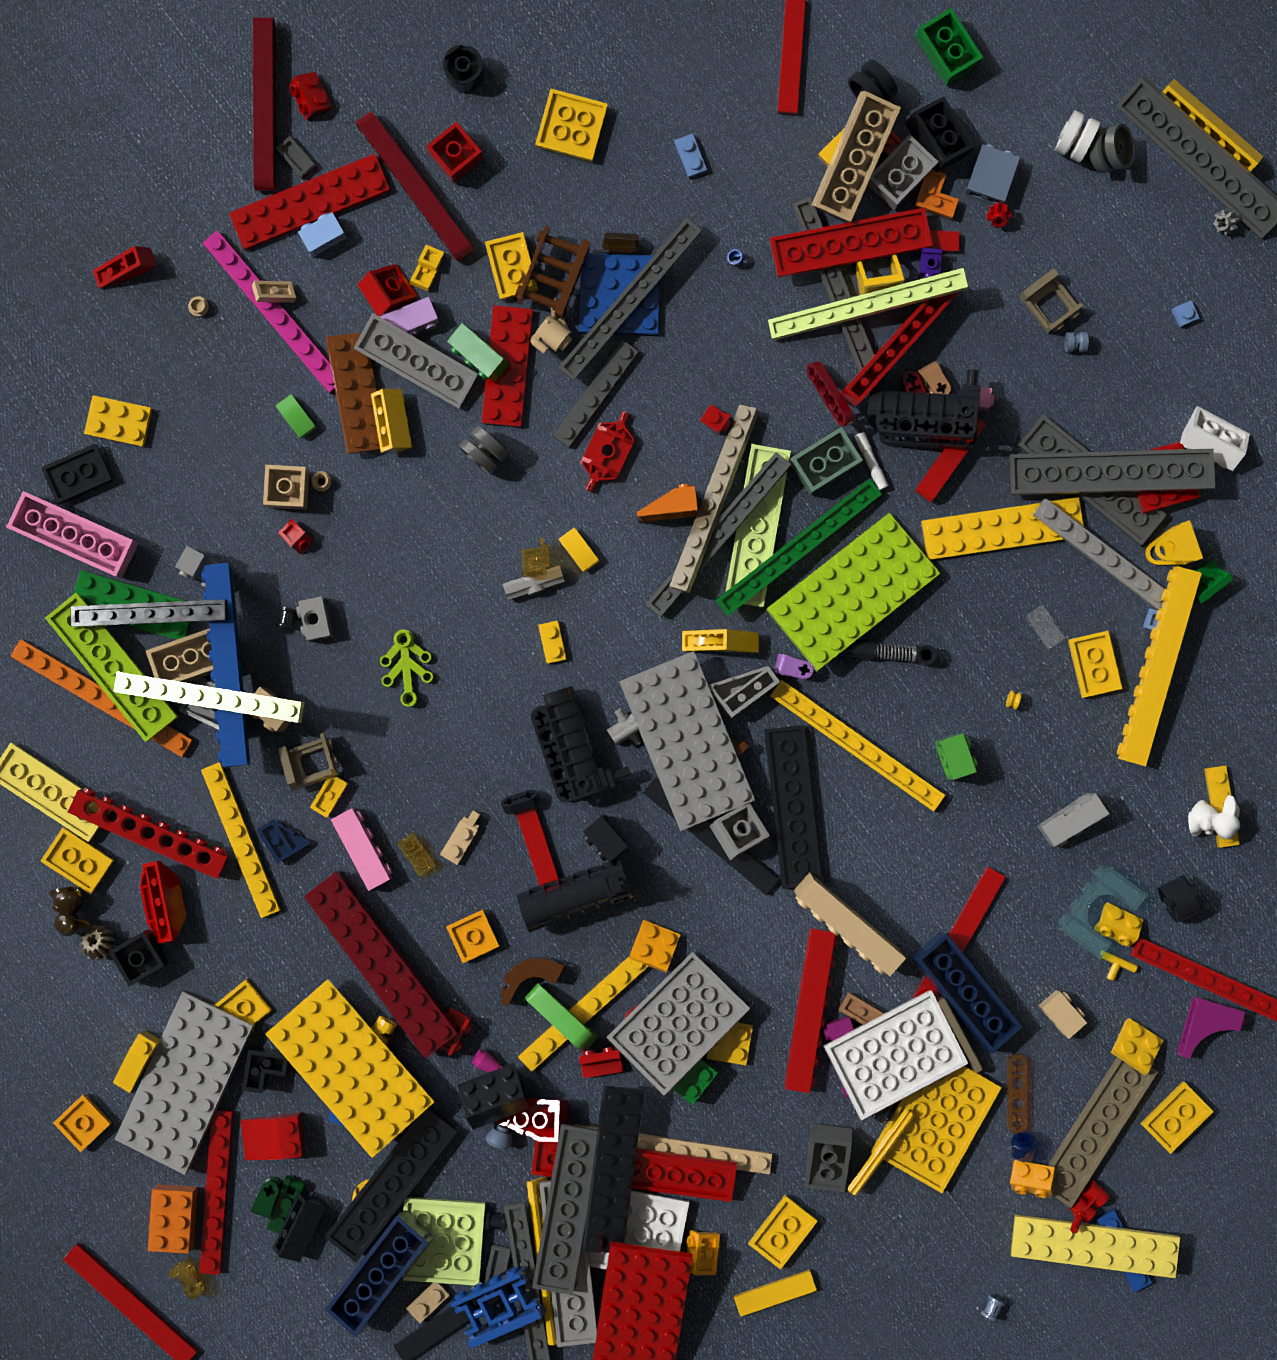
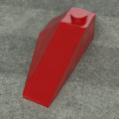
M527 1098L530 1106L529 1109L495 1121L499 1125L516 1130V1132L530 1136L537 1141L558 1142L561 1123L566 1124L568 1120V1100Z

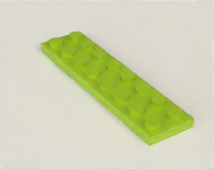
M75 593L46 616L45 619L142 739L148 742L177 719L178 715L165 700L114 692L117 672L145 675L105 626L71 627V606H88L80 594Z

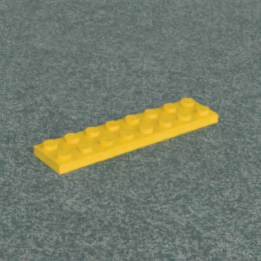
M1079 497L1050 501L1083 526ZM1040 503L921 521L926 557L929 560L1064 539L1032 516Z

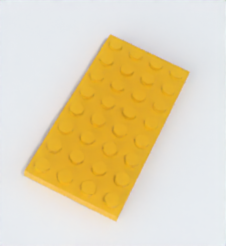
M329 979L266 1033V1036L371 1158L435 1102Z

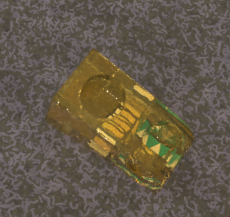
M189 1256L171 1267L168 1271L171 1279L178 1278L184 1287V1293L187 1298H198L205 1288L204 1280Z

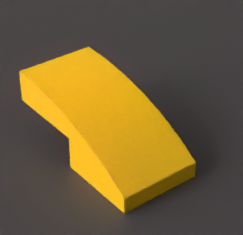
M425 245L410 284L428 292L437 274L444 252Z
M575 528L558 539L583 573L600 562Z

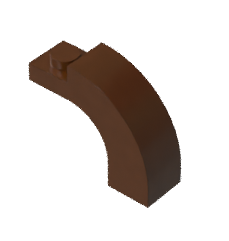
M531 957L520 961L508 971L503 979L504 982L510 985L509 987L504 986L500 997L503 998L501 1003L508 1006L519 984L527 978L540 977L555 984L565 964L548 957Z

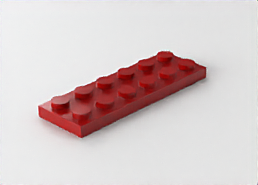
M493 305L489 345L504 357L510 365L496 382L490 378L485 382L482 424L522 427L533 309Z

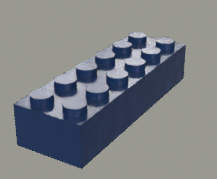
M939 932L910 957L938 993L946 999L951 1009L986 1051L993 1054L1022 1028L1021 1024L947 933Z
M406 1210L398 1214L325 1310L356 1337L368 1326L435 1239V1236Z

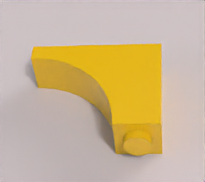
M729 629L682 631V651L758 653L759 633Z

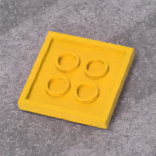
M550 89L535 147L593 162L608 104Z

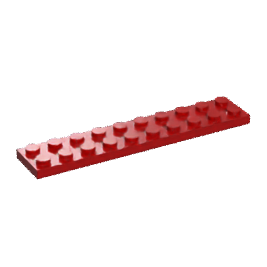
M535 1140L532 1175L552 1177L558 1142ZM637 1148L632 1188L732 1202L737 1162Z

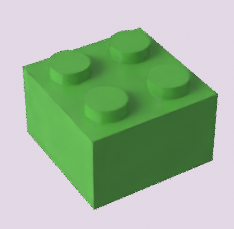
M955 734L934 742L947 780H955L977 772L975 767H978L974 755L971 756L969 748H971V744L967 736Z

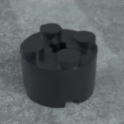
M456 45L447 51L444 57L443 69L449 85L461 93L477 88L484 79V66L480 53L474 47Z
M1181 875L1157 888L1162 903L1165 902L1167 906L1166 911L1174 922H1182L1203 911L1200 902L1197 900L1199 894L1195 887L1190 888L1185 875Z

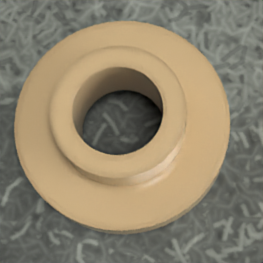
M323 471L315 473L311 479L312 486L317 491L328 490L332 482L329 474ZM321 478L325 479V483L323 485H319L318 483L319 479Z

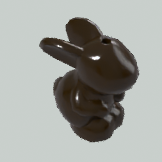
M77 886L49 891L50 896L53 898L54 905L52 909L59 913L54 920V927L62 936H72L78 931L87 932L92 928V923L85 919H79L77 915L83 904V894L77 889Z

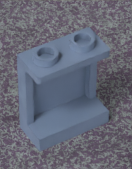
M982 144L964 195L993 205L997 202L1004 203L1020 157L1011 151L998 150L994 145Z

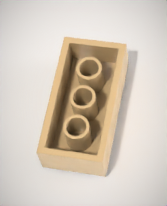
M210 628L146 650L154 677L187 683L210 675L211 671H214L213 663H210L209 651H212L211 643L207 639V631H210Z

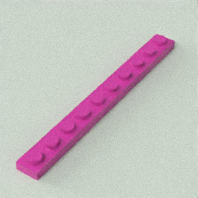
M217 230L203 242L204 246L329 394H331L335 387L328 360L279 302H256L252 284L254 281L260 280Z

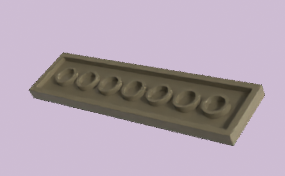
M1116 1057L1047 1165L1055 1167L1052 1187L1055 1198L1070 1208L1073 1206L1158 1071L1151 1067L1149 1073L1143 1075Z

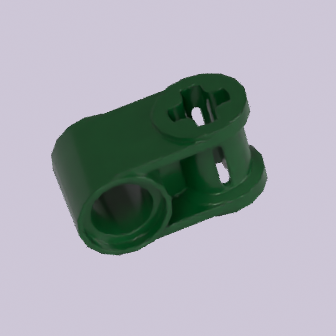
M272 1176L266 1179L250 1212L270 1219L282 1188V1182L279 1178ZM270 1185L273 1186V1191L269 1190Z

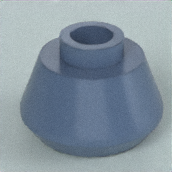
M499 1124L497 1127H493L486 1135L487 1143L498 1149H509L512 1146L510 1128Z

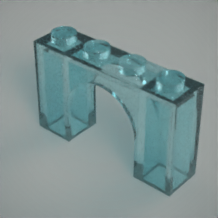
M1108 865L1097 868L1094 872V879L1091 883H1086L1082 889L1083 894L1079 899L1076 898L1071 903V910L1067 915L1064 914L1058 921L1059 926L1057 927L1059 931L1098 959H1101L1112 943L1096 932L1088 921V909L1093 900L1102 895H1111L1129 909L1136 911L1147 897L1145 892Z

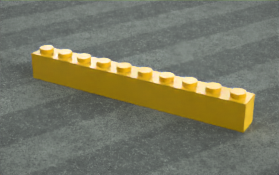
M1177 566L1173 567L1168 573L1167 581L1169 583L1167 589H1164L1161 600L1163 604L1156 614V620H1158L1156 628L1154 627L1151 631L1150 639H1152V642L1145 652L1146 663L1145 666L1141 667L1139 673L1141 678L1140 684L1134 690V697L1136 698L1128 711L1130 718L1128 724H1125L1122 734L1124 739L1117 749L1118 759L1142 766L1147 764L1202 574L1200 572Z

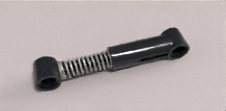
M858 639L836 657L874 660L875 657H880V659L883 657L885 659L886 657L887 659L891 658V660L894 658V660L898 659V661L899 659L902 661L903 659L905 661H914V663L925 666L932 664L936 660L937 652L930 645H916L910 648V646L903 647L902 645L896 646L895 644L893 646L892 644L882 645L881 643L878 645V643H875V640ZM923 650H927L930 653L928 661L923 660L921 657Z

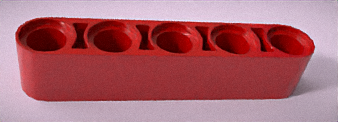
M978 419L977 437L986 426V423L981 419ZM973 439L964 440L965 444H969V441H973ZM944 448L915 489V492L929 502H932L968 450Z

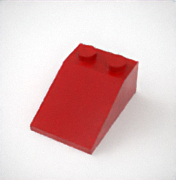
M301 1112L241 1119L245 1160H282L302 1157L306 1153Z

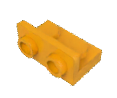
M689 1230L687 1253H692L690 1273L693 1275H716L720 1241L719 1233Z

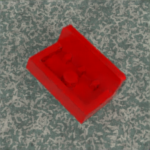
M316 72L294 77L290 84V92L294 96L298 109L303 114L305 120H309L313 114L330 111L332 105Z
M453 1007L450 1008L447 1014L460 1031L440 1047L448 1052L450 1056L454 1052L458 1054L463 1045V1042H461L464 1034L468 1035L473 1026L471 1024L473 1018Z
M615 1047L604 1048L602 1053L596 1054L595 1050L585 1051L583 1056H579L583 1078L623 1071L620 1051L615 1050Z

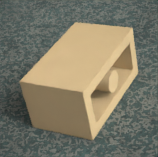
M1056 990L1038 1006L1066 1038L1070 1039L1087 1022L1083 1019L1085 1017L1084 1013L1078 1007L1074 1009L1070 1004L1071 998L1065 992L1061 993Z

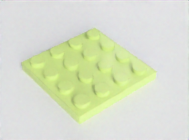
M407 1197L404 1200L403 1211L406 1210L435 1236V1239L403 1280L476 1285L480 1283L486 1202Z

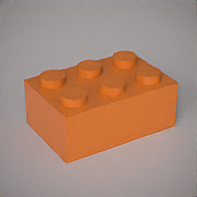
M158 1184L152 1189L148 1251L188 1254L194 1248L197 1186Z

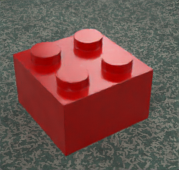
M457 121L426 146L430 157L453 184L483 160L482 151Z

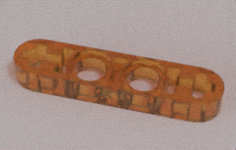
M1014 1053L1007 1060V1126L1012 1132L1017 1134L1024 1132L1027 1126V1061L1021 1054ZM1016 1058L1022 1062V1064L1018 1065V1071L1022 1072V1075L1012 1074V1071L1016 1072V1066L1012 1064V1062L1016 1061ZM1015 1078H1021L1022 1086L1018 1089L1012 1087V1081ZM1015 1098L1022 1100V1106L1019 1109L1012 1107V1101ZM1012 1112L1022 1113V1115L1018 1114V1120L1022 1124L1018 1125L1017 1129L1012 1125V1122L1016 1121V1116L1014 1114L1011 1115Z

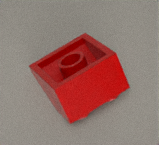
M397 264L369 271L357 285L379 317L400 309L417 297V294Z

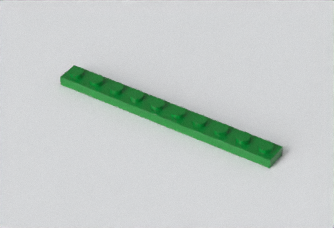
M871 479L866 480L715 600L726 616H729L882 495Z

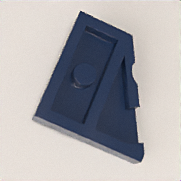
M275 819L256 829L277 864L311 844L309 840Z

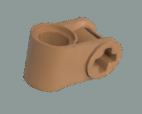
M935 361L917 371L929 393H950L951 386L940 366ZM937 389H944V392H937Z

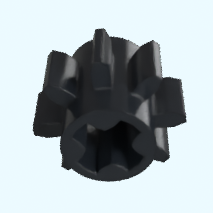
M891 1104L872 1114L871 1117L881 1123H884L886 1119L891 1121L895 1114L891 1110L893 1105Z

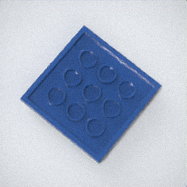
M588 254L580 275L579 333L587 334L651 260L653 255ZM659 283L615 334L658 335Z

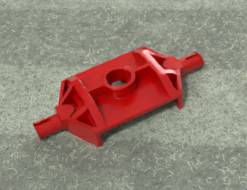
M623 411L619 421L598 424L580 461V464L590 476L585 490L593 493L597 482L617 480V476L633 443H635L634 438L625 425L630 416L629 413L626 414ZM604 446H611L613 448L612 455H603L602 448Z

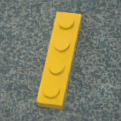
M1227 767L1205 768L1210 805L1218 813H1222L1225 799L1228 795L1231 796ZM1215 831L1217 847L1240 845L1238 832L1232 838L1224 839Z

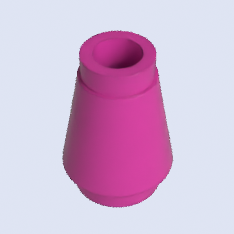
M480 1049L472 1060L475 1068L488 1073L503 1067L486 1050L482 1051Z

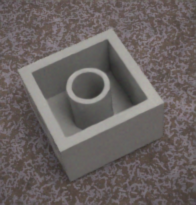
M750 803L734 809L710 825L711 830L730 860L760 844L770 836Z

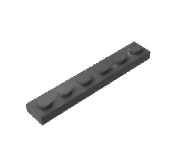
M623 340L620 342L553 435L554 438L570 448L637 356L638 351Z

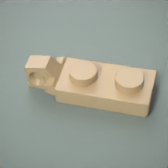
M473 810L469 818L463 817L442 850L441 856L458 865L478 831L479 825L476 824V821L481 815L480 813Z

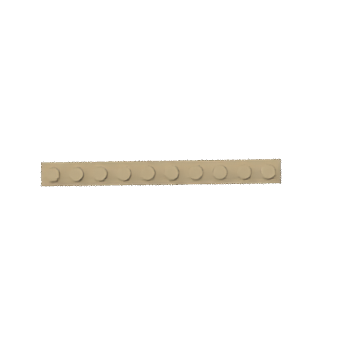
M573 1124L574 1126H580V1127H586V1128H591V1129H597V1130H598V1127L586 1126V1125H580V1124ZM641 1133L638 1135V1149L737 1162L736 1170L770 1174L772 1153Z

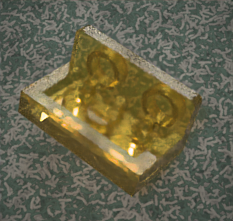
M543 537L539 538L540 547L521 549L523 577L533 578L547 575L546 567H550L549 546L544 544Z

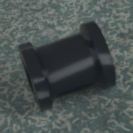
M280 606L281 612L276 626L294 629L292 624L297 610ZM288 613L287 622H285L286 614Z
M487 1212L485 1230L495 1229L506 1232V1215H492L490 1212Z

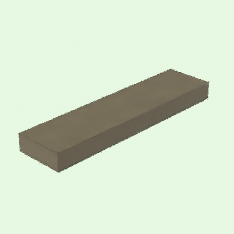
M937 997L936 1000L968 1065L974 1072L978 1073L983 1070L949 1004L943 997Z

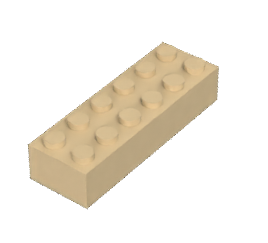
M866 91L860 92L811 206L846 222L852 221L901 107Z
M810 872L795 888L794 892L797 895L795 898L798 900V903L806 910L810 908L813 916L821 923L825 921L828 929L836 936L840 934L843 941L851 949L856 947L859 955L867 962L871 960L874 968L882 975L886 973L891 976L906 959L896 945Z

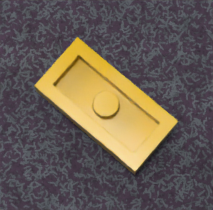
M558 620L539 624L546 663L566 660Z
M337 776L326 779L310 808L328 818L349 783Z

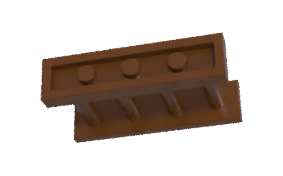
M545 225L544 231L540 230L538 234V246L522 286H518L515 296L517 297L518 304L521 305L524 298L549 306L555 311V318L563 320L590 251L591 242L583 239L581 245L571 244L550 236V227ZM548 243L574 253L576 256L574 263L570 262L569 264L542 254L545 244ZM541 261L567 271V274H569L567 281L561 282L535 272L538 262ZM533 279L559 289L562 293L560 299L553 300L529 291L528 288L531 280Z

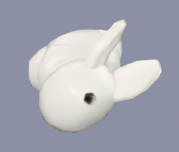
M1230 795L1227 796L1222 813H1218L1213 806L1204 800L1196 803L1188 816L1192 837L1200 835L1202 831H1205L1207 835H1211L1215 830L1221 838H1232L1240 828V821L1238 819L1240 809L1235 798Z

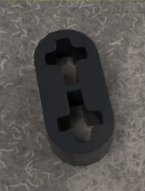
M527 790L504 798L501 806L505 814L511 815L537 806L540 803V799L536 790Z

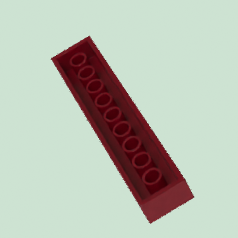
M341 871L333 873L304 896L425 1059L459 1033V1028Z

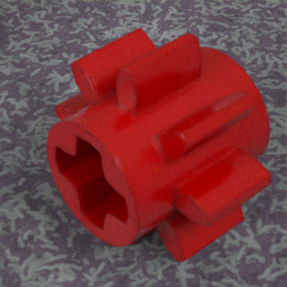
M997 202L993 206H989L987 220H991V226L1003 227L1009 224L1012 210L1008 209V204Z

